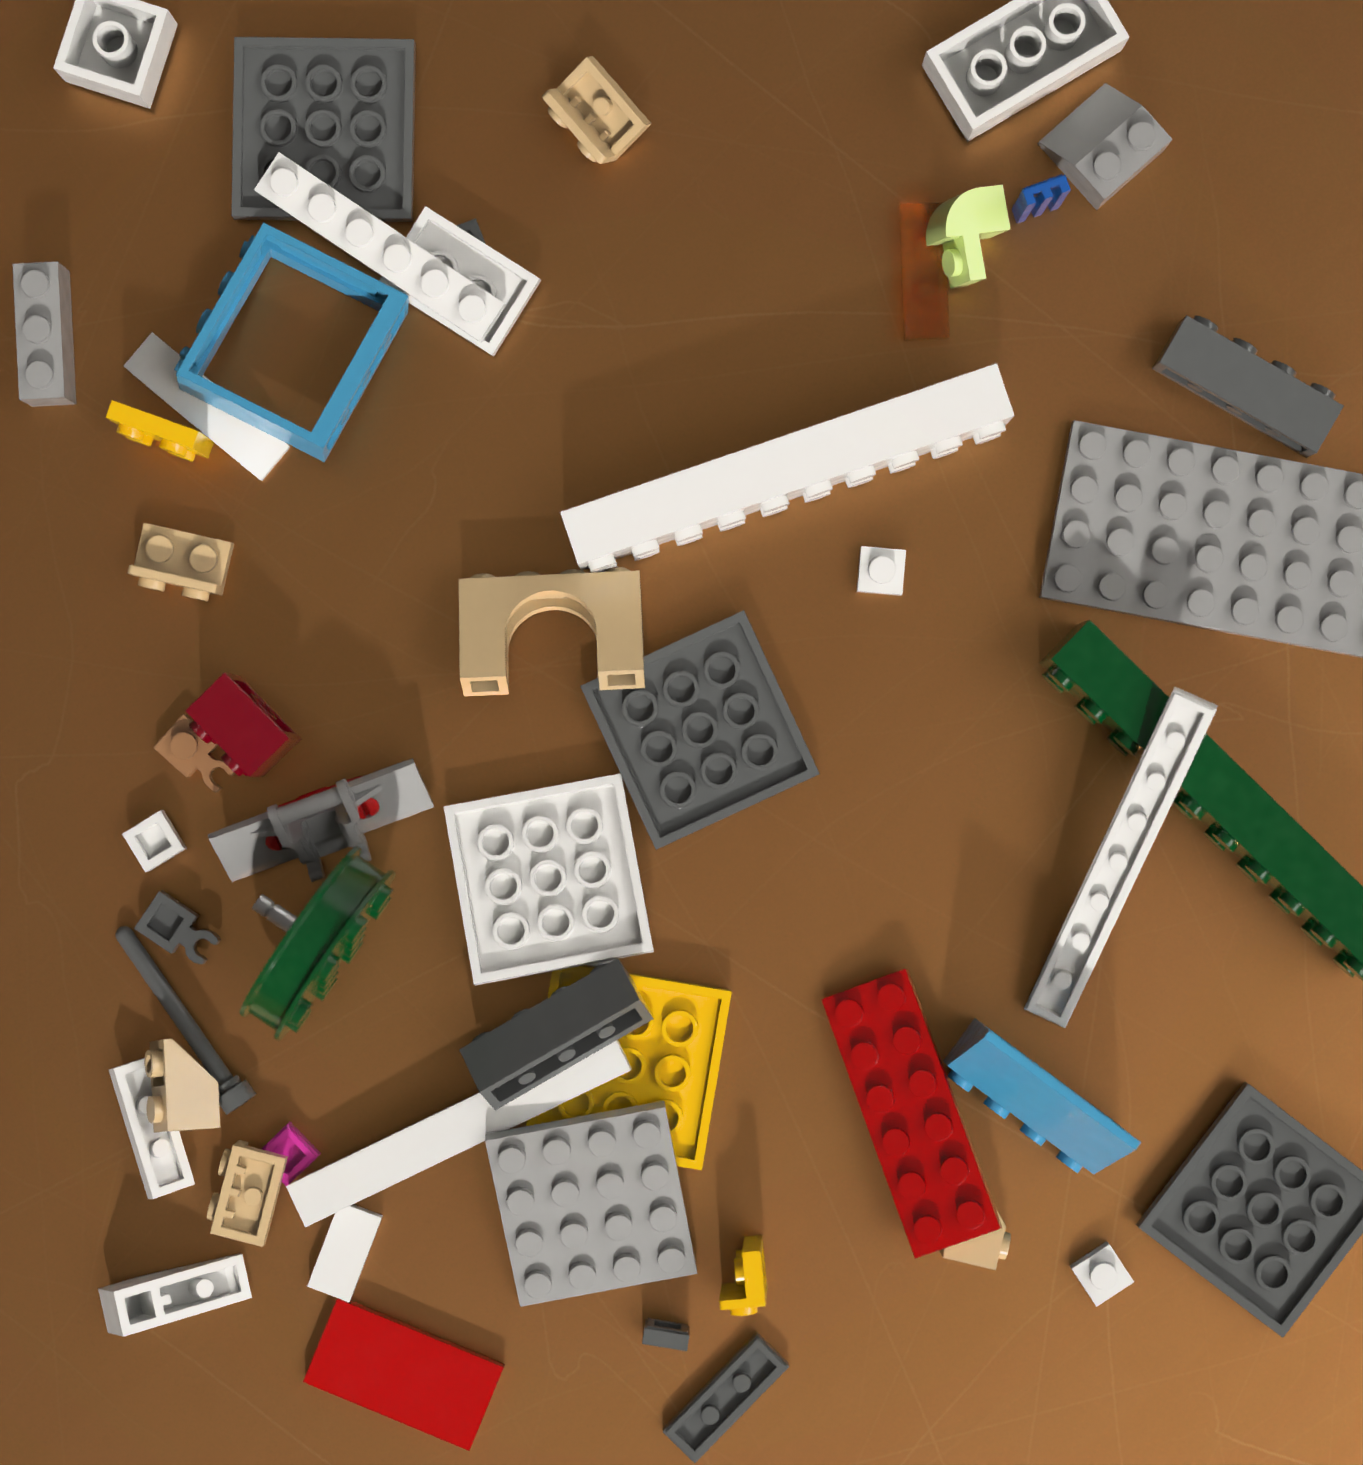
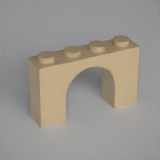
M614 567L605 572L585 573L581 570L570 569L560 574L549 575L525 571L515 576L495 577L491 574L481 573L475 574L470 578L459 579L460 682L464 696L509 694L508 652L511 637L517 627L527 618L550 610H560L575 614L592 628L597 638V668L600 690L645 688L640 570L630 571L627 568Z

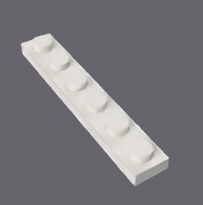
M278 152L254 189L258 194L480 343H482L506 306L505 303L280 152Z

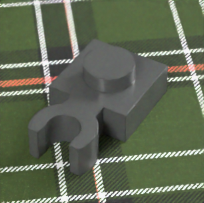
M163 890L157 893L134 927L135 930L171 954L175 953L181 944L185 947L188 958L192 962L201 965L205 964L208 959L198 952V941L206 939L214 945L219 944L221 941L218 934L212 930H197L194 928L193 924L200 915Z

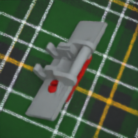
M412 758L365 776H357L348 780L344 778L336 781L335 785L306 793L278 806L274 804L267 807V812L208 834V839L232 882L299 858L303 865H307L310 880L314 882L325 878L321 857L347 847L354 848L358 846L362 849L360 857L366 861H371L364 833L434 807V804Z

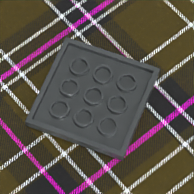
M234 37L231 211L233 219L299 221L254 190L278 152H280L381 221L413 222L415 40Z
M744 610L644 656L645 688L600 690L598 678L580 686L656 850L820 774Z
M1244 1082L1136 1225L1283 1338L1363 1233V1171L1250 1084Z

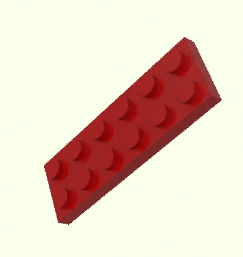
M902 969L821 999L914 1258L916 1259L1001 1229L1000 1219L908 969Z

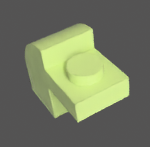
M1003 185L978 187L968 190L943 202L931 215L926 229V246L943 245L942 267L944 273L948 276L950 289L966 287L986 279L980 239L991 238L1010 230Z

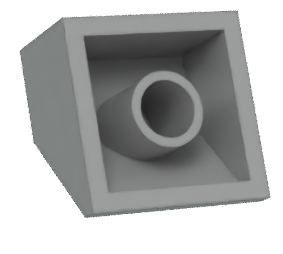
M1105 83L1042 138L1038 145L1090 204L1098 210L1166 149L1172 138L1143 105Z

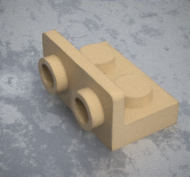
M144 523L134 566L129 565L127 574L139 577L137 586L164 592L167 583L183 587L182 596L208 601L210 593L223 595L234 543Z
M238 1140L232 1146V1150L225 1149L218 1169V1175L224 1176L221 1193H213L207 1211V1219L213 1220L210 1234L263 1247L266 1244L288 1156L248 1146V1142Z

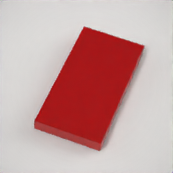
M337 1298L303 1382L470 1451L505 1364L352 1300L346 1302Z

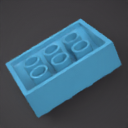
M974 1018L943 1060L951 1068L947 1077L967 1092L975 1086L985 1093L988 1097L983 1103L1004 1119H1006L1009 1113L1024 1122L1020 1131L1040 1146L1046 1140L1060 1149L1056 1157L1076 1173L1084 1167L1092 1174H1095L1135 1151L1141 1143L1119 1124L976 1018Z

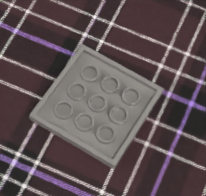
M665 1101L485 1134V1144L520 1307L697 1274Z

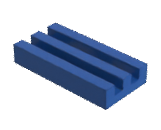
M1060 174L1023 188L1011 209L1016 223L1025 221L1030 212H1032L1033 218L1042 215L1047 206L1050 212L1059 209L1071 191L1066 175Z

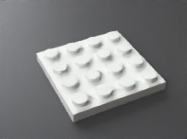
M621 773L444 806L474 985L654 952Z

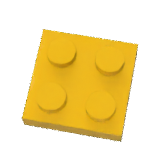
M113 400L106 415L107 419L118 425L116 432L124 435L125 438L151 447L153 439L160 441L159 448L191 462L194 461L195 455L208 459L214 444L211 439L197 430Z

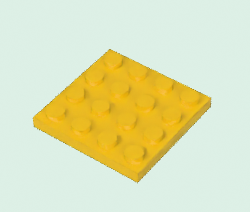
M582 965L552 971L548 998L557 989L570 986L589 975L595 967ZM629 973L653 1017V1020L618 1039L632 1068L631 1071L527 1120L526 1126L665 1101L677 1166L702 1170L732 990Z

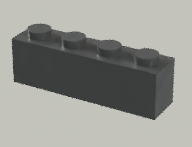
M1186 315L1176 326L1152 369L1302 456L1308 458L1316 454L1344 407L1334 400L1336 395L1320 384L1312 383L1309 386L1295 378L1296 371L1282 362L1273 360L1272 363H1269L1256 355L1258 350L1250 343L1239 338H1234L1231 341L1218 334V326L1210 320L1195 315L1192 319Z
M616 958L610 963H604L595 967L589 975L572 985L557 989L549 998L534 1007L517 1012L511 1020L496 1029L479 1034L470 1044L459 1050L479 1093L494 1110H497L653 1020V1017L632 977L620 960Z

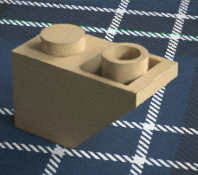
M173 1039L149 1042L150 1050L146 1051L144 1065L147 1077H151L152 1096L148 1097L146 1109L148 1120L150 1123H153L154 1133L220 1128L218 1081Z

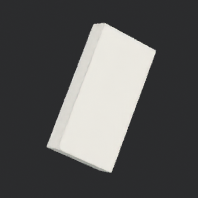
M354 1204L336 1212L307 1287L350 1302L383 1215Z

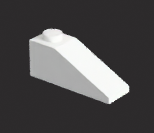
M240 1253L147 1274L98 1288L107 1332L122 1337L252 1298L243 1254Z

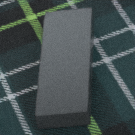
M756 1332L663 1427V1433L696 1463L789 1368V1363Z

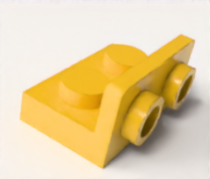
M762 1235L744 1237L742 1250H736V1258H734L736 1283H726L721 1286L719 1307L720 1310L730 1309V1315H752L758 1312L757 1307L766 1306L767 1279Z

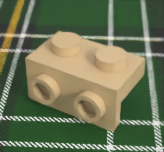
M593 56L586 57L558 88L549 89L542 96L543 100L549 105L548 113L552 119L560 126L569 128L579 140L577 146L580 151L591 161H597L600 164L616 161L651 125V122Z

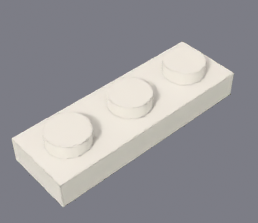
M145 1058L108 1070L147 1198L155 1199L194 1185L195 1182L179 1131L154 1133L153 1123H150L148 1120L146 1107L148 1097L152 1096L151 1077H147L145 1072Z

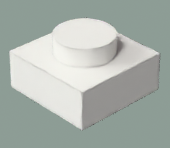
M861 546L857 592L901 596L903 593L906 550Z
M164 810L158 811L122 834L145 872L153 870L187 849Z
M1107 1241L1070 1265L1096 1307L1134 1283Z

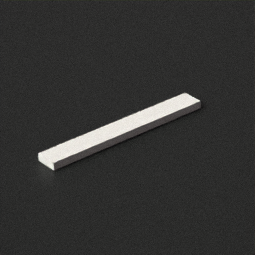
M1174 687L1026 1002L1025 1010L1066 1028L1218 705Z
M616 1040L497 1110H494L478 1092L288 1184L286 1188L304 1226L307 1227L485 1141V1134L504 1131L631 1071L632 1068L619 1041Z

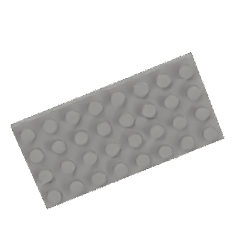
M1074 420L1071 422L1039 598L1363 658V474Z

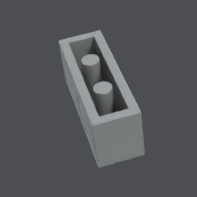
M58 261L13 264L19 400L31 407L76 405L70 271Z

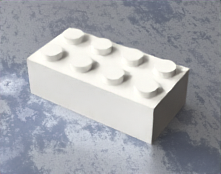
M1012 0L926 51L922 67L968 142L1119 53L1130 36L1108 0Z

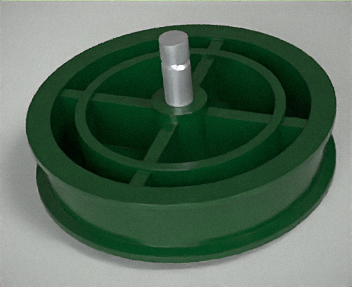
M358 846L348 852L298 917L280 905H275L274 901L264 894L260 895L252 907L261 916H267V920L285 931L286 934L251 987L239 1014L242 1017H246L251 1013L276 1031L274 1039L280 1041L290 1030L295 1033L300 1030L312 1012V1002L316 997L321 1001L327 997L338 980L336 977L339 974L340 963L343 960L349 964L364 943L362 940L365 937L364 932L367 929V923L371 917L377 920L392 899L390 896L394 890L390 885L394 880L396 872L389 870L387 873H384L360 857L362 849Z

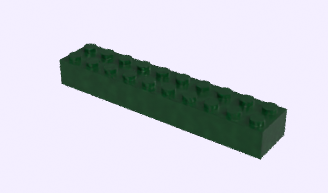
M1091 620L1079 623L1040 661V664L1046 669L1042 676L1059 693L1062 694L1064 691H1069L1079 701L1074 707L1092 725H1095L1097 722L1111 732L1107 740L1124 756L1130 754L1140 761L1169 697ZM1205 733L1173 800V805L1188 819L1191 820L1194 817L1197 820H1201L1208 827L1203 832L1204 835L1221 851L1227 849L1237 855L1240 860L1236 863V866L1254 883L1259 880L1264 885L1266 884L1272 890L1268 895L1271 901L1284 913L1289 914L1291 912L1295 916H1299L1305 922L1300 927L1302 931L1317 945L1321 946L1324 944L1328 948L1333 949L1337 953L1333 961L1350 977L1353 978L1356 975L1363 981V886Z

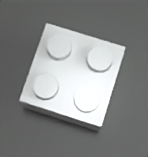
M75 0L53 69L65 82L150 109L178 24L168 9L140 0Z

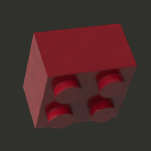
M224 672L185 710L193 719L189 727L205 743L213 742L218 744L225 751L221 756L222 761L239 777L242 774L247 777H264L302 740L240 675Z

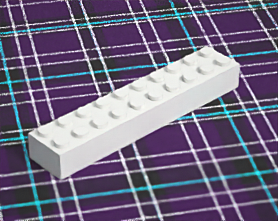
M996 363L560 513L581 571L590 569L591 573L605 572L610 568L618 567L616 559L633 554L635 561L653 556L660 552L659 545L675 539L677 546L699 540L703 538L702 530L718 525L720 532L743 525L745 524V515L760 510L762 517L779 513L788 509L789 500L803 496L805 503L823 498L831 494L830 491L833 490V485L845 481L848 488L864 484L873 480L872 476L876 475L875 471L885 467L889 468L890 474L908 469L916 465L915 462L920 460L919 456L931 452L933 459H937L958 451V447L963 445L962 441L973 438L975 445L993 440L1000 437L1001 432L1006 431V424L1015 415Z

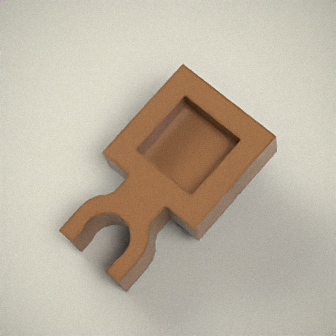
M183 714L153 748L186 778H190L198 769L202 773L204 783L213 792L218 793L222 787L213 780L214 770L221 767L230 776H234L235 773L222 760H216L211 755L218 747V744L213 742L205 743L189 727L193 720L188 715Z

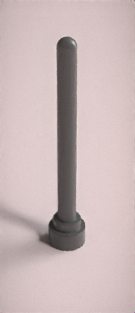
M128 926L119 927L115 933L117 941L205 1069L218 1081L219 1105L225 1114L228 1115L256 1095L255 1091L247 1080L242 1081L238 1075L233 1077L133 930Z

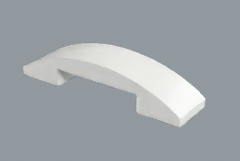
M151 332L124 367L259 480L263 481L290 446L180 390L176 371L174 370L180 360V355Z

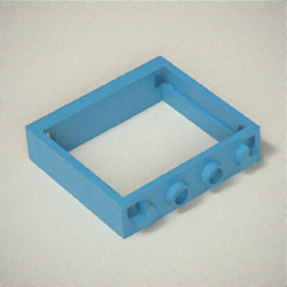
M263 222L256 236L252 235L248 242L244 241L239 254L242 260L235 272L228 271L222 279L218 289L220 298L213 310L207 308L201 315L196 327L198 336L191 348L185 346L179 353L180 360L174 369L180 390L325 462L407 316L409 296ZM271 257L379 311L312 432L202 377Z

